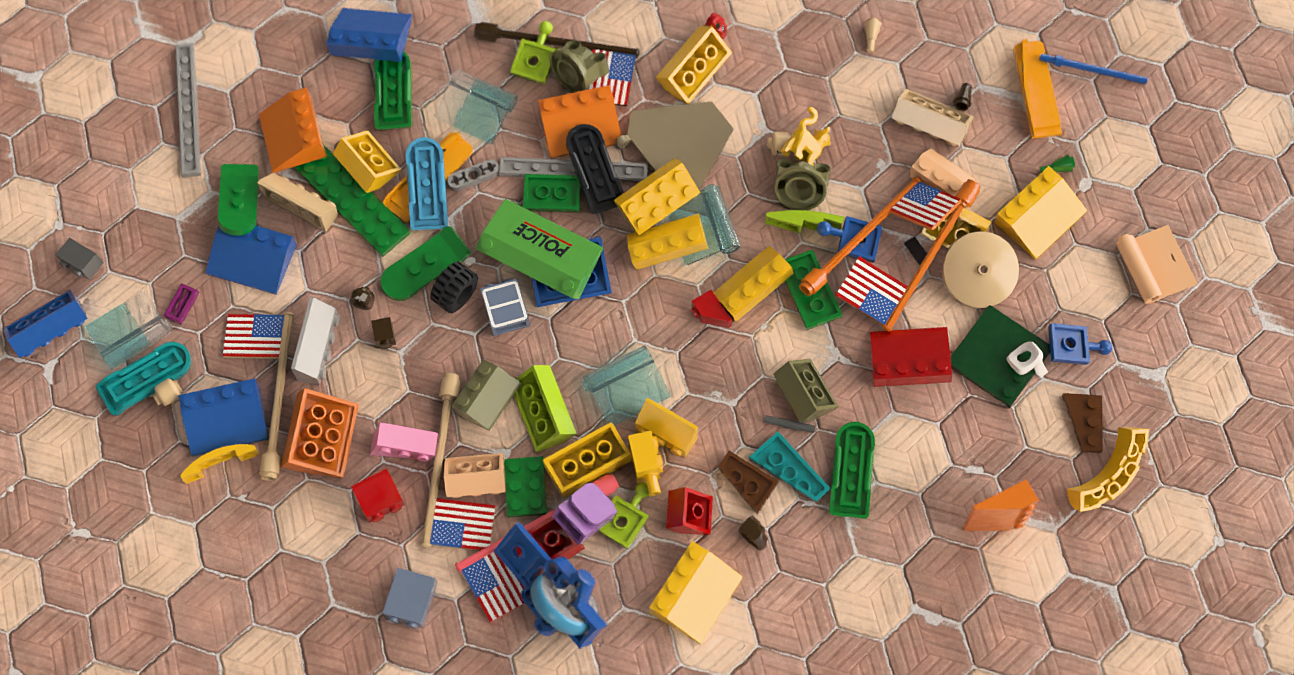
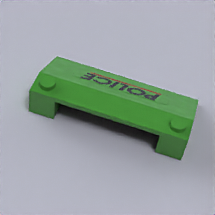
M505 199L484 229L475 249L571 298L580 299L604 247Z

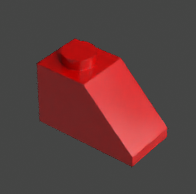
M712 290L692 300L690 310L696 319L699 318L705 324L725 328L731 327V317Z

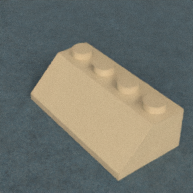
M906 89L899 97L891 118L901 125L907 124L912 126L916 131L927 132L933 138H942L950 145L960 146L974 116Z
M272 173L258 181L260 190L266 200L325 232L328 231L339 215L333 202L320 199L321 197L315 192L309 193L303 186L298 183L293 184L289 182V179L283 175L278 176Z

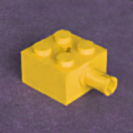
M651 431L629 435V450L637 484L646 482L649 496L661 494L658 479H660V472H663V462L661 455H657L659 454L657 437H653Z

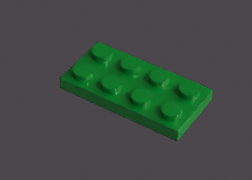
M813 249L785 259L794 272L785 283L806 330L842 318L843 314L828 282L810 296L804 294L799 287L801 280L813 268L821 269Z

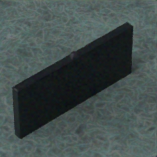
M913 237L906 241L904 245L918 264L921 265L927 252L918 240Z

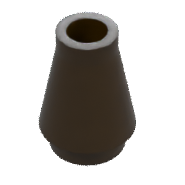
M963 83L959 92L953 100L954 107L957 110L966 111L971 106V84Z

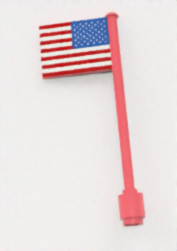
M606 474L591 482L597 485L606 496L616 492V489L619 488V484L613 474ZM556 509L525 525L524 528L529 531L553 516ZM502 539L459 563H455L456 570L460 573L462 572L490 623L525 604L521 597L522 590L525 587L494 552V549Z

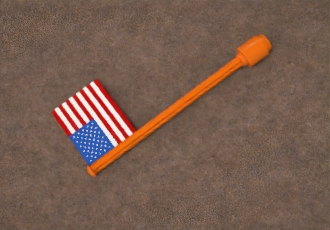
M914 177L913 181L821 269L813 268L801 280L799 285L801 291L807 296L815 294L827 283V274L890 213L933 231L962 203V200L922 183L919 178Z
M971 179L963 182L955 197L962 200V203L952 211L908 286L859 256L835 296L881 323L885 331L891 332L893 325L963 208L972 206L980 193L979 189L981 186Z

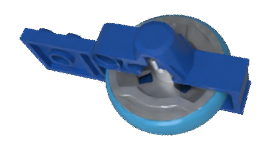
M520 522L516 523L494 549V552L525 587L522 590L521 597L536 616L535 628L540 634L547 637L558 631L566 633L579 649L591 645L596 636L607 626L598 615L597 604L591 595L595 585V578L584 569L577 571L568 559L563 556L551 559ZM517 546L522 550L521 556L517 554Z

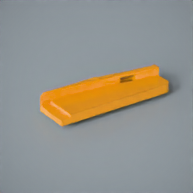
M1023 39L1021 43L1015 45L1013 53L1031 139L1062 135L1061 122L1048 62L1039 61L1040 54H1046L1044 44L1041 41L1028 42V39Z
M458 132L449 133L439 143L442 150L444 148L446 150L443 152L445 183L449 175L455 173L473 153L471 144L464 140ZM407 175L383 200V204L405 224L410 222Z

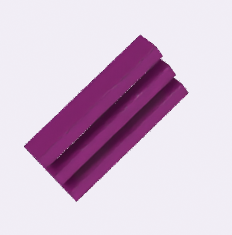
M181 283L163 316L182 325L199 291ZM184 290H187L185 295L179 302L175 313L171 315Z

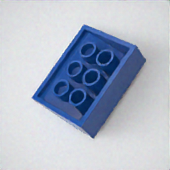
M342 8L330 28L326 42L327 47L333 56L401 62L412 14Z
M218 226L206 274L277 295L297 244L293 236L256 226L250 233L239 236L227 234Z
M601 236L586 238L603 247ZM604 248L580 299L612 293ZM532 278L537 307L578 300Z
M255 378L178 395L192 456L206 454L225 446L251 444L269 440L260 386Z

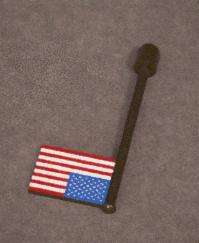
M488 22L476 23L474 37H477L479 40L496 42L500 38L514 40L525 39L537 43L539 37L536 34L502 30L498 24ZM546 36L544 44L565 47L567 42L573 40ZM579 41L581 47L588 48L593 54L598 52L606 54L609 73L589 85L588 89L610 85L615 105L627 107L635 59L640 55L639 48L634 49Z

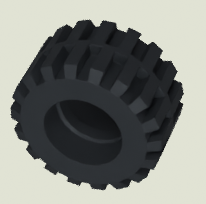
M454 262L435 281L430 293V299L448 313H454L463 307L474 293L478 283V275L461 262Z

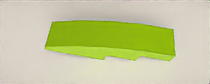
M807 210L767 212L765 216V224L800 234L803 227L817 231V225L822 221H827L831 224V227L841 230L844 221L843 216Z

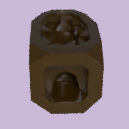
M369 287L354 289L350 297L351 304L362 310L371 309L375 300V296Z
M752 515L739 527L738 532L759 551L764 550L768 540L765 535V529L760 521Z

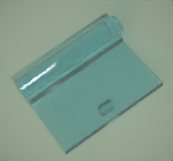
M714 184L707 185L700 191V194L669 214L670 221L698 213L701 218L709 249L683 256L686 266L718 252L729 254L740 248L719 186Z
M645 345L584 375V380L581 381L585 391H590L593 394L607 423L612 422L614 426L640 413L647 397L656 403L671 397Z

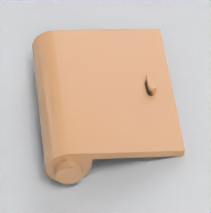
M1169 225L1136 238L1128 234L1118 238L1116 245L1145 304L1163 299L1198 284Z

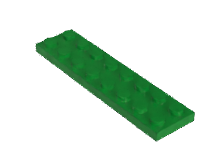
M325 145L327 157L295 166L294 168L326 201L329 200L336 205L338 213L382 257L411 234V231L372 192L366 193Z

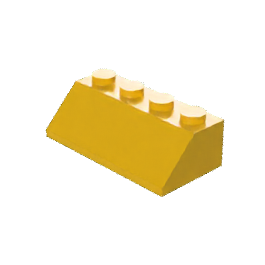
M699 26L660 71L656 79L667 92L685 104H689L732 52L712 26Z
M699 213L651 227L640 235L636 232L627 235L628 249L632 264L636 270L709 249Z
M768 246L713 293L726 312L737 322L792 276L794 272L780 253Z

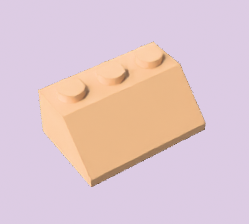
M929 149L918 158L911 167L909 177L912 179L917 177L922 183L953 196L957 194L961 185L967 179L976 182L975 178L933 149Z
M496 453L445 458L444 483L446 497L459 498L467 495L480 496L481 494H500L501 492H506L504 454Z

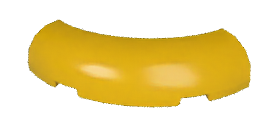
M1118 427L1114 451L1102 471L1083 485L1067 488L1068 498L1074 509L1081 512L1098 508L1108 500L1115 499L1124 491L1140 468L1138 464L1142 454L1146 451L1149 429Z

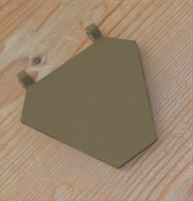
M712 101L631 111L628 133L617 138L618 142L616 145L621 150L632 142L654 171H657L674 158L678 159L683 163L700 191L734 128Z

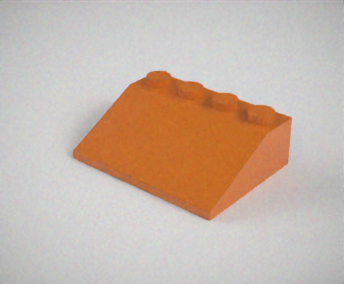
M610 85L538 100L551 159L569 155L566 147L567 135L573 127L580 124H589L596 127L601 132L606 147L616 145L618 142L617 138L621 136Z
M307 87L287 93L259 113L273 173L327 157L313 101Z
M306 388L298 392L281 467L298 472L343 478L359 404Z
M1026 479L974 505L962 528L964 531H1009L1013 528L1018 530L1026 525L1025 522L1033 514L1032 511L1036 509L1035 506L1039 499Z

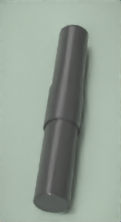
M766 415L764 423L814 433L815 425Z

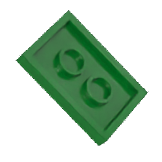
M525 174L523 207L530 211L579 212L581 185L577 175Z
M543 456L504 459L508 518L547 514Z

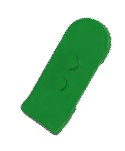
M403 52L401 62L375 60L374 120L376 129L383 131L411 128L413 125L412 64L408 54Z
M221 165L218 225L227 234L245 235L256 227L259 181L258 165Z
M446 226L437 235L389 266L383 272L381 277L383 292L387 297L395 301L408 300L416 295L419 290L437 279L449 265L457 261L464 262L471 255V250L454 228Z
M849 422L843 425L836 435L829 505L831 515L863 519L869 516L875 437L872 430L860 422Z

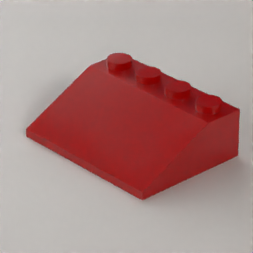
M947 327L870 332L874 387L952 382Z

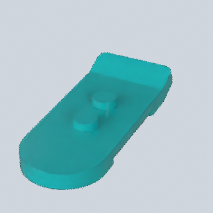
M164 343L155 348L153 352L125 368L106 376L96 385V389L110 413L118 416L126 409L154 394V387L166 379L178 380L186 375L191 367V355L187 348L180 343Z

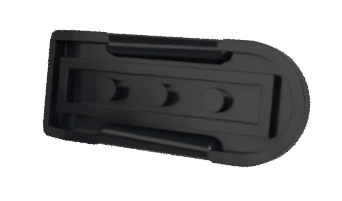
M580 124L573 127L567 135L566 147L586 198L591 214H597L618 207L614 200L622 195L624 191L616 175L601 132L589 124Z

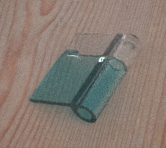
M458 69L453 71L450 76V83L434 118L493 144L507 112H511L516 105L517 95Z
M145 291L140 292L84 326L111 370L171 334L170 329H172L167 318L164 320L161 318Z

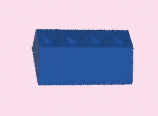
M70 289L6 326L3 330L8 342L18 357L21 358L31 355L40 346L48 345L55 337L65 335L72 327L81 326L88 318Z

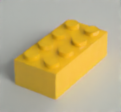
M674 158L614 201L632 230L640 235L700 194V191L683 163Z
M612 422L543 459L544 467L563 499L575 493L585 484L591 483L606 474L608 475L632 461L631 453Z

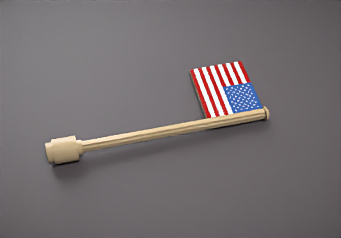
M285 312L283 315L228 314L223 358L279 359L268 451L261 455L259 471L261 479L265 481H276L280 471L281 456L278 455L276 450L292 318L294 317L292 312Z
M445 373L441 379L439 397L442 398L444 403L423 539L420 545L423 548H430L433 545L480 551L490 545L496 506L437 498L451 404L459 396L461 383L459 375Z

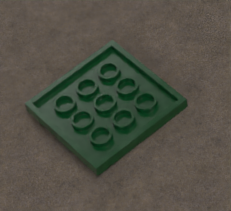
M989 305L951 355V368L1011 408L1036 372L1033 368L1026 374L1020 375L1009 365L1006 358L1022 344L1034 342L1042 351V362H1044L1050 354V344ZM1024 351L1017 356V360L1019 362L1028 361L1031 358V352Z

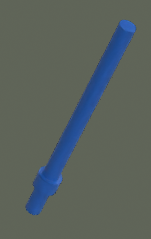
M1041 53L1039 56V61L1053 63V66L1057 67L1066 66L1141 84H1146L1148 77L1064 59L1063 56L1059 55L1051 56Z

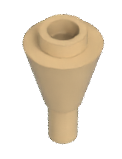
M868 18L867 21H864L867 52H874V44L882 24L876 18Z

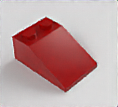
M387 468L351 486L369 523L378 522L384 518V515L390 512L396 513L405 505Z
M552 516L528 531L551 559L560 556L570 559L585 549L582 543L578 545ZM517 546V554L521 556L522 550Z

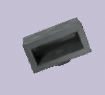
M70 237L55 254L63 268L67 270L71 268L75 275L80 278L84 276L89 280L104 263L96 253Z

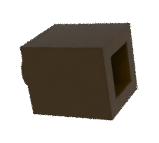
M391 318L372 320L374 340L377 348L388 349L392 345H396Z

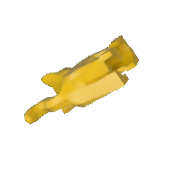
M808 107L807 110L811 118H803L798 128L785 142L780 152L788 157L790 151L795 153L796 160H801V162H807L814 166L813 163L821 155L822 149L831 144L828 134L830 128L826 127L823 130L814 129L812 136L806 129V126L813 125L817 121L818 113L813 107Z

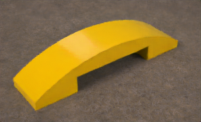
M238 444L221 447L199 457L180 476L184 483L188 484L203 478L202 470L236 456L243 462L260 454L255 445Z

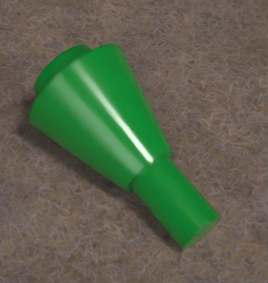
M1069 154L1050 165L1040 167V172L1042 173L1048 166L1055 172H1073V168L1076 167L1073 156L1069 157Z

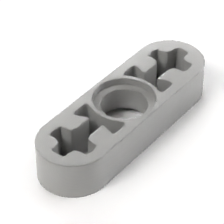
M489 159L452 173L447 180L448 186L452 191L458 192L493 179L499 174V165L495 160ZM489 166H491L494 169L493 172H490V170H488ZM471 172L479 174L476 179H470L468 176ZM457 179L459 184L456 185L453 180Z

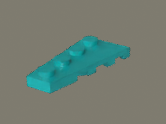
M778 431L749 456L751 460L815 502L819 501L831 490Z

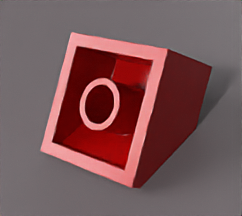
M687 487L669 490L666 529L681 534L711 535L713 496Z

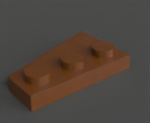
M1063 393L1062 397L1067 405V412L1075 428L1074 432L1081 452L1102 453V395Z
M731 451L727 452L718 466V469L757 515L779 483L778 480Z

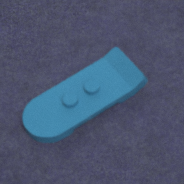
M421 137L412 141L406 150L410 227L412 230L444 229L448 226L443 150L435 140Z

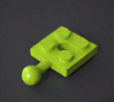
M543 21L539 24L538 30L540 34L537 43L525 39L521 40L510 70L511 74L541 84L546 83L551 69L550 55L555 50V48L544 45L546 36L551 34L553 30L552 24L548 21ZM533 57L539 60L534 66L529 64V60Z
M644 482L636 486V495L630 503L615 495L612 502L618 512L608 524L598 530L599 533L627 550L649 518V515L636 508L642 498L649 496L647 484ZM625 518L627 520L626 526H617V519Z

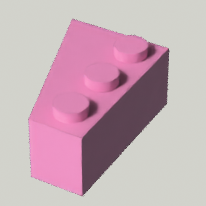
M380 422L373 432L370 455L410 458L427 462L435 456L438 433Z

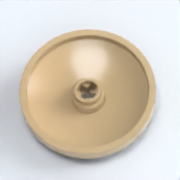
M973 232L958 238L947 250L942 264V276L949 293L960 303L974 308H986L989 305L994 306L1001 303L1012 293L1019 275L1018 259L1013 248L1003 238L990 232ZM982 266L983 268H985V272L983 273L980 271V268Z

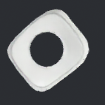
M1034 342L1022 344L1006 358L1009 365L1020 375L1026 374L1033 368L1040 378L1048 373L1042 362L1043 353ZM1024 351L1031 352V358L1028 361L1019 362L1017 360V356Z

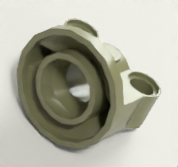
M576 40L567 42L565 47L555 49L550 55V66L555 77L571 93L588 90L589 85L609 73L606 54L602 52L593 54L588 48L581 47V43Z
M779 159L776 165L774 185L776 197L780 203L793 210H810L818 207L824 201L827 194L831 171L830 166L824 163L813 166L807 162L793 163L789 159Z

